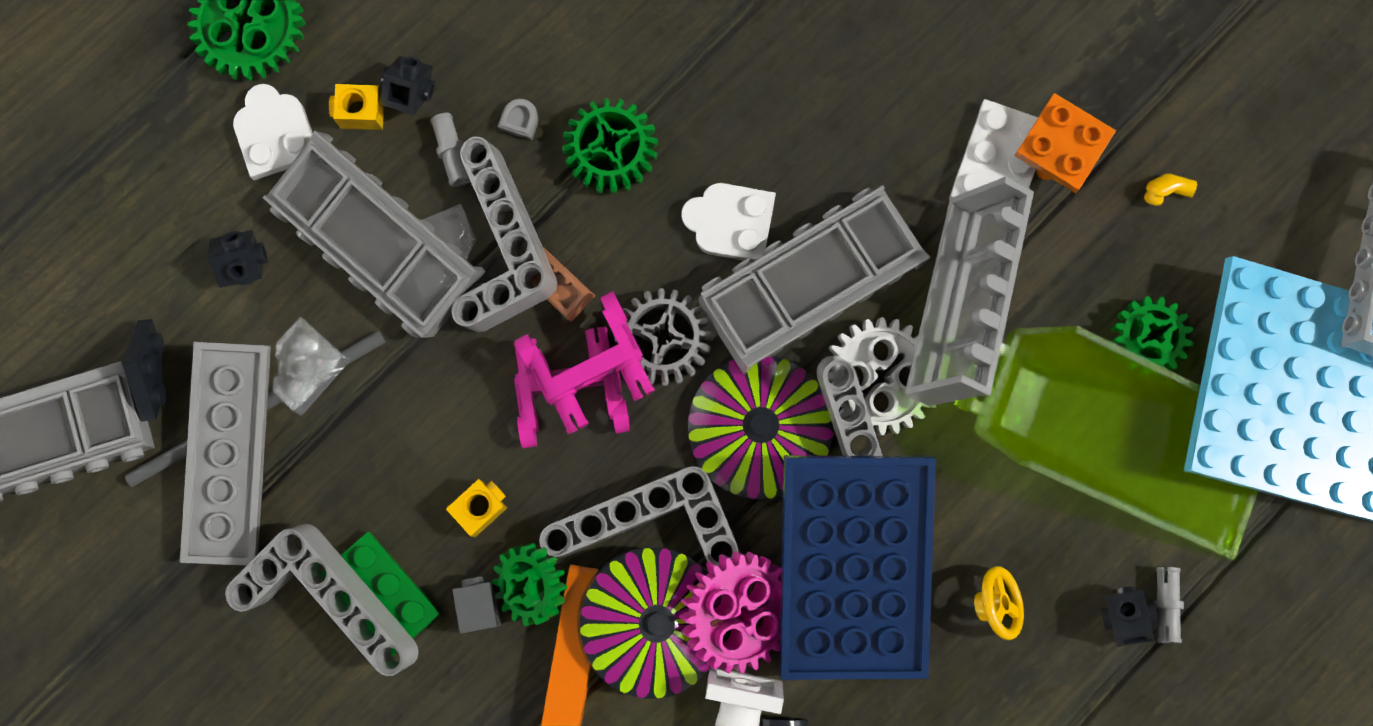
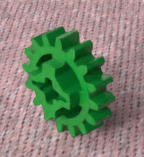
M1149 296L1141 299L1140 305L1136 301L1131 302L1127 305L1128 311L1122 310L1117 315L1122 323H1116L1111 329L1119 333V337L1111 341L1112 345H1121L1122 350L1116 355L1117 358L1127 356L1129 358L1126 366L1128 369L1140 365L1139 371L1141 375L1147 374L1151 368L1155 376L1164 373V367L1169 371L1177 368L1175 360L1181 362L1188 357L1182 349L1193 346L1192 341L1185 339V335L1192 332L1193 327H1184L1182 323L1187 319V313L1178 316L1175 313L1178 307L1177 303L1165 307L1164 297L1156 299L1154 304H1152ZM1153 314H1157L1165 320L1155 318ZM1131 326L1134 329L1132 341L1130 339ZM1162 329V332L1154 340L1142 343V340L1150 332ZM1172 332L1174 333V344H1173V345H1172L1171 342H1170V341H1171V337H1172ZM1140 351L1148 353L1151 355L1152 359L1147 358L1138 352Z
M535 543L525 546L522 544L510 548L509 552L499 556L502 563L495 565L493 568L499 574V578L492 580V584L499 586L500 592H497L494 596L496 599L503 598L505 602L501 610L503 612L511 610L512 621L515 622L522 619L524 626L533 623L538 625L559 613L557 606L565 603V599L560 595V592L567 589V585L559 581V577L565 574L564 570H556L554 567L558 559L556 557L547 559V548L543 547L536 550Z

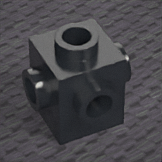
M399 56L390 67L386 66L382 73L380 105L414 115L425 101H430L435 89V81L431 80L433 66L421 63L419 59L414 57Z
M253 230L245 232L232 231L222 237L210 239L207 259L219 288L235 284L246 285L257 279H262L263 264L268 262V257L263 242L257 243Z
M1131 586L1113 590V595L1106 596L1108 607L1101 608L1105 630L1113 629L1117 647L1155 641L1151 626L1152 622H1158L1154 599L1146 600L1143 589L1136 591L1135 587ZM1133 613L1130 617L1125 616L1126 614Z

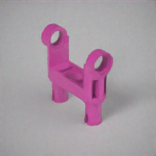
M613 291L600 297L605 308L602 312L618 345L556 376H553L541 349H538L533 344L528 334L514 340L526 367L531 369L546 402L550 406L555 405L567 434L578 431L572 416H574L578 427L581 429L589 424L574 396L577 391L615 371L617 373L621 372L634 401L643 398L637 385L639 382L646 395L655 391L641 364L643 354L626 322L627 318Z
M607 327L597 328L599 343H596L594 328L584 331L589 359L610 349ZM531 339L533 344L536 345V339ZM513 342L518 366V374L515 375L514 383L519 410L517 424L522 449L537 447L536 432H539V424L534 396L543 394L531 369L526 367ZM570 368L552 370L551 372L553 376H556ZM615 371L584 387L604 385L610 420L614 421L616 434L630 431L625 399L623 400L619 372Z

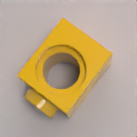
M335 84V96H330L329 98L330 117H333L341 129L383 130L384 106L380 105L381 89L378 85ZM357 101L364 102L359 112L348 113L352 103Z
M478 479L446 510L471 537H476L507 509L502 502L506 496L493 481L486 485L484 481ZM478 496H485L489 502V508L482 516H475L471 511V503Z

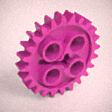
M734 551L731 560L729 557L721 554L719 555V566L709 561L706 562L709 573L705 576L700 572H696V578L700 583L698 586L687 585L686 587L693 593L692 598L681 600V603L689 607L688 612L679 615L680 619L690 623L681 630L682 634L691 638L687 646L697 651L695 656L703 662L707 661V665L715 670L720 666L721 670L729 674L733 668L743 674L746 669V663L754 670H757L759 658L770 663L769 651L773 649L780 652L778 640L780 639L781 568L771 564V560L763 556L758 558V555L747 552L744 557L743 554ZM754 582V590L747 596V589ZM722 595V601L720 605L714 609L713 604L715 599L718 596ZM763 616L762 625L756 629L757 621ZM731 629L729 639L723 643L724 634Z

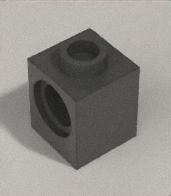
M483 576L461 580L462 588L452 589L460 634L501 626L497 599L494 596L496 594L495 587L492 582L484 583Z

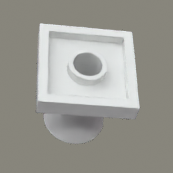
M710 667L705 699L721 702L715 726H759L762 710L781 714L784 701L782 681L746 673L741 674L736 671H731L729 674L720 668L715 670Z

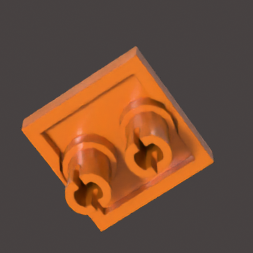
M1054 93L1014 156L1034 167L1039 178L1043 180L1053 179L1074 193H1077L1116 130Z

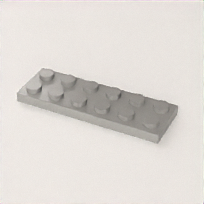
M194 342L180 563L247 566L258 555L271 346Z

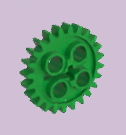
M197 0L201 5L200 8H190L189 10L197 18V20L188 22L190 29L196 32L190 36V40L195 45H199L195 51L201 58L205 57L204 62L210 68L216 66V70L220 75H225L229 70V75L234 80H237L241 72H243L245 78L248 81H252L253 74L256 71L265 79L266 68L271 67L273 71L278 73L279 67L277 62L281 60L289 64L290 60L286 53L288 51L299 52L293 40L304 39L301 31L296 29L306 25L304 19L298 16L304 10L300 3H295L297 0H252L251 3V0H241L240 4L233 9H228L229 4L233 0ZM275 6L274 11L270 15L261 16L266 7ZM232 32L229 40L219 42L220 37L224 33ZM266 39V43L262 48L253 49L257 40ZM243 45L244 47L242 52L238 53V51L241 49Z

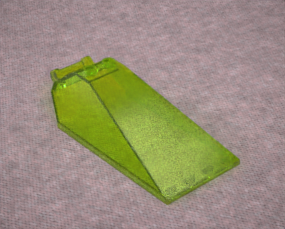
M1079 326L1016 328L1006 337L1005 343L1001 344L991 396H985L983 403L976 400L977 396L955 401V407L978 416L973 428L978 436L1020 466L1222 557L1235 560L1258 491L1184 471L1200 385ZM973 362L968 378L974 381L979 365Z

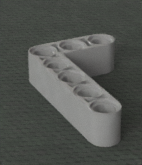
M472 137L466 140L461 147V160L509 271L461 295L453 303L451 313L452 318L457 324L474 332H483L548 299L556 290L557 280L501 152L482 137ZM483 151H486L484 160L477 163L478 156ZM500 181L498 190L490 194L492 185ZM513 211L512 221L504 225L505 216ZM527 242L526 252L518 257L517 250L519 246ZM541 273V282L537 287L531 289L532 278L536 274ZM509 290V299L506 303L500 305L501 294ZM477 306L478 314L476 318L469 321V312Z
M828 356L822 359L818 364L817 378L842 455L882 456L855 369L849 362L838 356ZM835 365H842L844 368L843 378L837 383H830L828 380L829 370ZM846 400H853L855 402L854 413L849 417H841L839 415L841 404ZM858 435H865V447L858 452L851 451L850 444L853 438Z
M698 467L682 469L552 523L543 529L539 539L541 548H547L549 556L565 557L685 507L707 561L719 566V562H716L711 556V548L717 542L727 543L731 547L732 555L734 551L738 552L736 541L706 472ZM689 475H698L703 480L704 487L697 494L687 493L682 486L683 480ZM661 488L669 493L670 501L664 508H654L651 506L649 495L653 490ZM625 502L631 503L636 509L633 520L626 523L618 521L615 515L618 505ZM704 508L714 510L718 517L716 525L708 529L701 527L696 519L700 510ZM591 516L599 518L602 525L599 534L593 537L584 535L582 532L583 521ZM554 531H563L567 536V545L560 551H553L548 545V538Z
M302 524L280 532L226 588L225 596L229 606L236 611L242 612L268 602L295 575L380 674L393 676L411 666L417 660L418 646L414 639L313 525ZM296 536H298L302 542L301 550L298 549V547L296 546ZM271 560L277 566V574L271 569ZM319 564H322L326 569V578L320 574ZM247 585L252 590V598L247 593ZM343 591L350 597V606L343 600ZM367 619L374 624L375 634L369 631ZM391 648H394L399 653L400 662L393 659Z

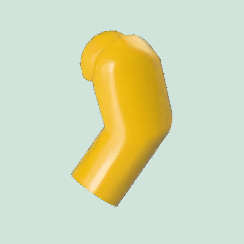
M1170 173L1163 174L1147 184V192L1144 195V199L1147 203L1158 206L1163 203L1164 196H1168L1171 193L1192 198L1197 188V181Z

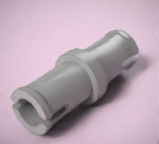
M441 113L433 116L430 122L438 142L436 151L438 157L443 159L449 185L451 187L465 185L470 182V179L460 156L461 147L464 143L458 139L453 116L451 113Z
M1157 567V601H1154L1155 608L1158 609L1157 642L1182 643L1180 610H1184V602L1180 601L1181 571L1180 568L1167 567V569L1165 567Z

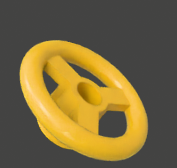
M994 566L984 575L982 592H978L975 595V611L981 621H988L996 635L1004 640H1012L1020 634L1023 626L1024 608L1022 596L1010 572L1003 567ZM1004 584L1006 585V587H1007V589H1008V592H1009L1011 601H1010V599H1009L1008 594L1005 592ZM1005 614L1013 618L1009 629L1005 628L1001 623Z

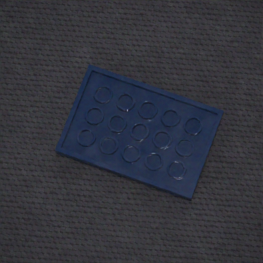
M784 455L779 676L781 680L929 679L935 457Z

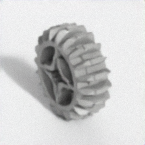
M663 288L658 289V299L652 300L651 293L646 291L644 292L645 304L642 305L637 298L631 300L636 310L635 312L626 308L623 309L626 318L629 320L627 324L633 336L642 337V340L649 342L653 346L651 362L644 358L641 361L644 370L649 372L648 378L652 385L655 382L656 375H662L661 381L663 386H668V375L674 374L675 381L678 384L682 383L683 379L680 371L684 369L689 376H694L695 370L691 363L694 362L699 366L705 364V360L697 353H710L711 347L701 341L711 339L712 332L700 330L709 324L708 317L696 319L702 312V307L697 305L689 310L688 307L692 301V297L689 295L684 297L681 303L677 302L679 297L678 290H673L671 298L665 299V291ZM665 310L657 324L638 325L646 315L655 311ZM676 313L689 323L694 339L686 338L684 334L674 329L673 324ZM668 322L669 337L672 341L669 343L666 340V345H662L660 353H658V339L654 335L656 332L660 334V330H665L666 323ZM670 350H689L681 360L672 364L661 365L666 353Z

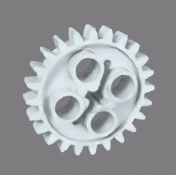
M884 317L877 319L875 328L869 319L864 320L862 324L863 331L855 324L851 325L849 330L852 337L850 338L843 333L839 334L837 337L842 346L832 345L829 347V350L835 356L841 357L852 366L861 369L864 376L863 382L860 385L862 391L878 378L875 370L887 369L899 353L904 355V358L884 375V379L887 382L875 384L864 398L872 425H875L878 435H885L887 425L893 434H898L900 422L906 428H912L911 416L917 419H924L925 416L920 407L929 408V406L906 396V386L899 381V372L903 367L911 370L918 336L911 337L912 325H908L900 331V324L897 319L892 320L887 328ZM878 341L883 342L888 347V356L884 361L878 360L873 352L874 345ZM835 365L831 367L832 370L831 373H828V380L831 383L841 381L844 376L843 366ZM879 392L884 393L888 398L889 404L884 412L876 410L873 404L874 397ZM853 400L843 402L839 415L843 418L851 416L855 411V402Z

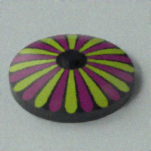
M773 356L771 358L766 357L756 363L745 374L742 373L735 360L722 365L710 374L702 383L693 399L688 418V436L697 464L706 472L714 484L735 496L752 500H768L783 496L784 455L827 456L832 442L833 424L821 387L817 381L795 363Z
M640 548L622 553L611 559L592 577L580 601L577 631L580 646L588 664L605 683L620 692L634 697L648 699L663 698L688 689L710 669L707 661L703 662L695 656L697 651L687 646L691 638L681 632L684 627L690 624L679 618V615L689 611V607L681 603V600L692 598L693 595L686 587L687 585L698 586L700 582L696 578V572H700L705 576L708 574L694 560L669 549ZM721 596L715 599L714 609L720 605L722 601Z

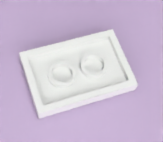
M984 99L949 200L952 197L1005 176L1029 189L1035 168L1014 155L1038 117Z

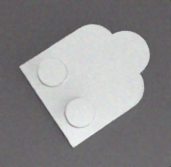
M267 84L256 85L248 91L245 97L246 107L237 112L233 122L249 175L254 181L288 169L310 141L313 134L305 109L297 98L288 94L279 95L274 87Z
M716 183L706 189L703 197H695L686 202L682 209V220L689 230L696 232L697 245L703 252L742 261L750 258L752 262H755L764 256L762 252L766 249L776 193Z

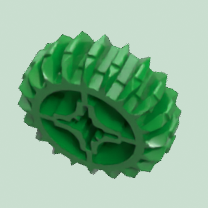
M605 98L603 100L604 107L598 108L597 104L591 101L590 113H587L582 108H579L577 111L581 121L576 119L569 120V127L573 131L564 132L563 138L569 143L562 146L563 154L570 155L565 160L566 166L568 168L576 167L572 172L573 177L580 179L585 176L583 180L584 187L589 188L596 181L598 193L604 191L605 185H610L611 193L616 194L618 190L617 184L623 183L624 189L629 191L631 190L629 181L631 178L639 184L643 182V177L639 171L651 173L652 166L647 161L657 160V152L652 150V148L658 146V139L651 137L655 133L654 125H645L648 120L647 114L641 113L635 116L637 113L636 105L632 104L627 110H624V101L621 98L616 102V107H611L609 98ZM607 122L621 123L629 127L631 131H628L627 128L620 131L613 130ZM596 126L598 130L597 139L588 144L589 148L581 151L585 136ZM604 134H606L609 141H613V145L615 144L617 159L614 158L612 151L609 152L607 147L605 149ZM639 141L640 145L635 158L625 166L622 155L625 151L632 148V144ZM588 162H608L612 166L613 171L595 168Z

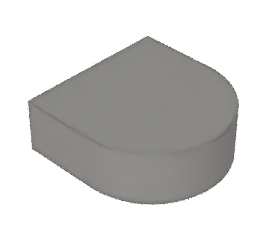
M512 100L505 106L497 127L500 131L532 141L539 121L537 110L528 100Z

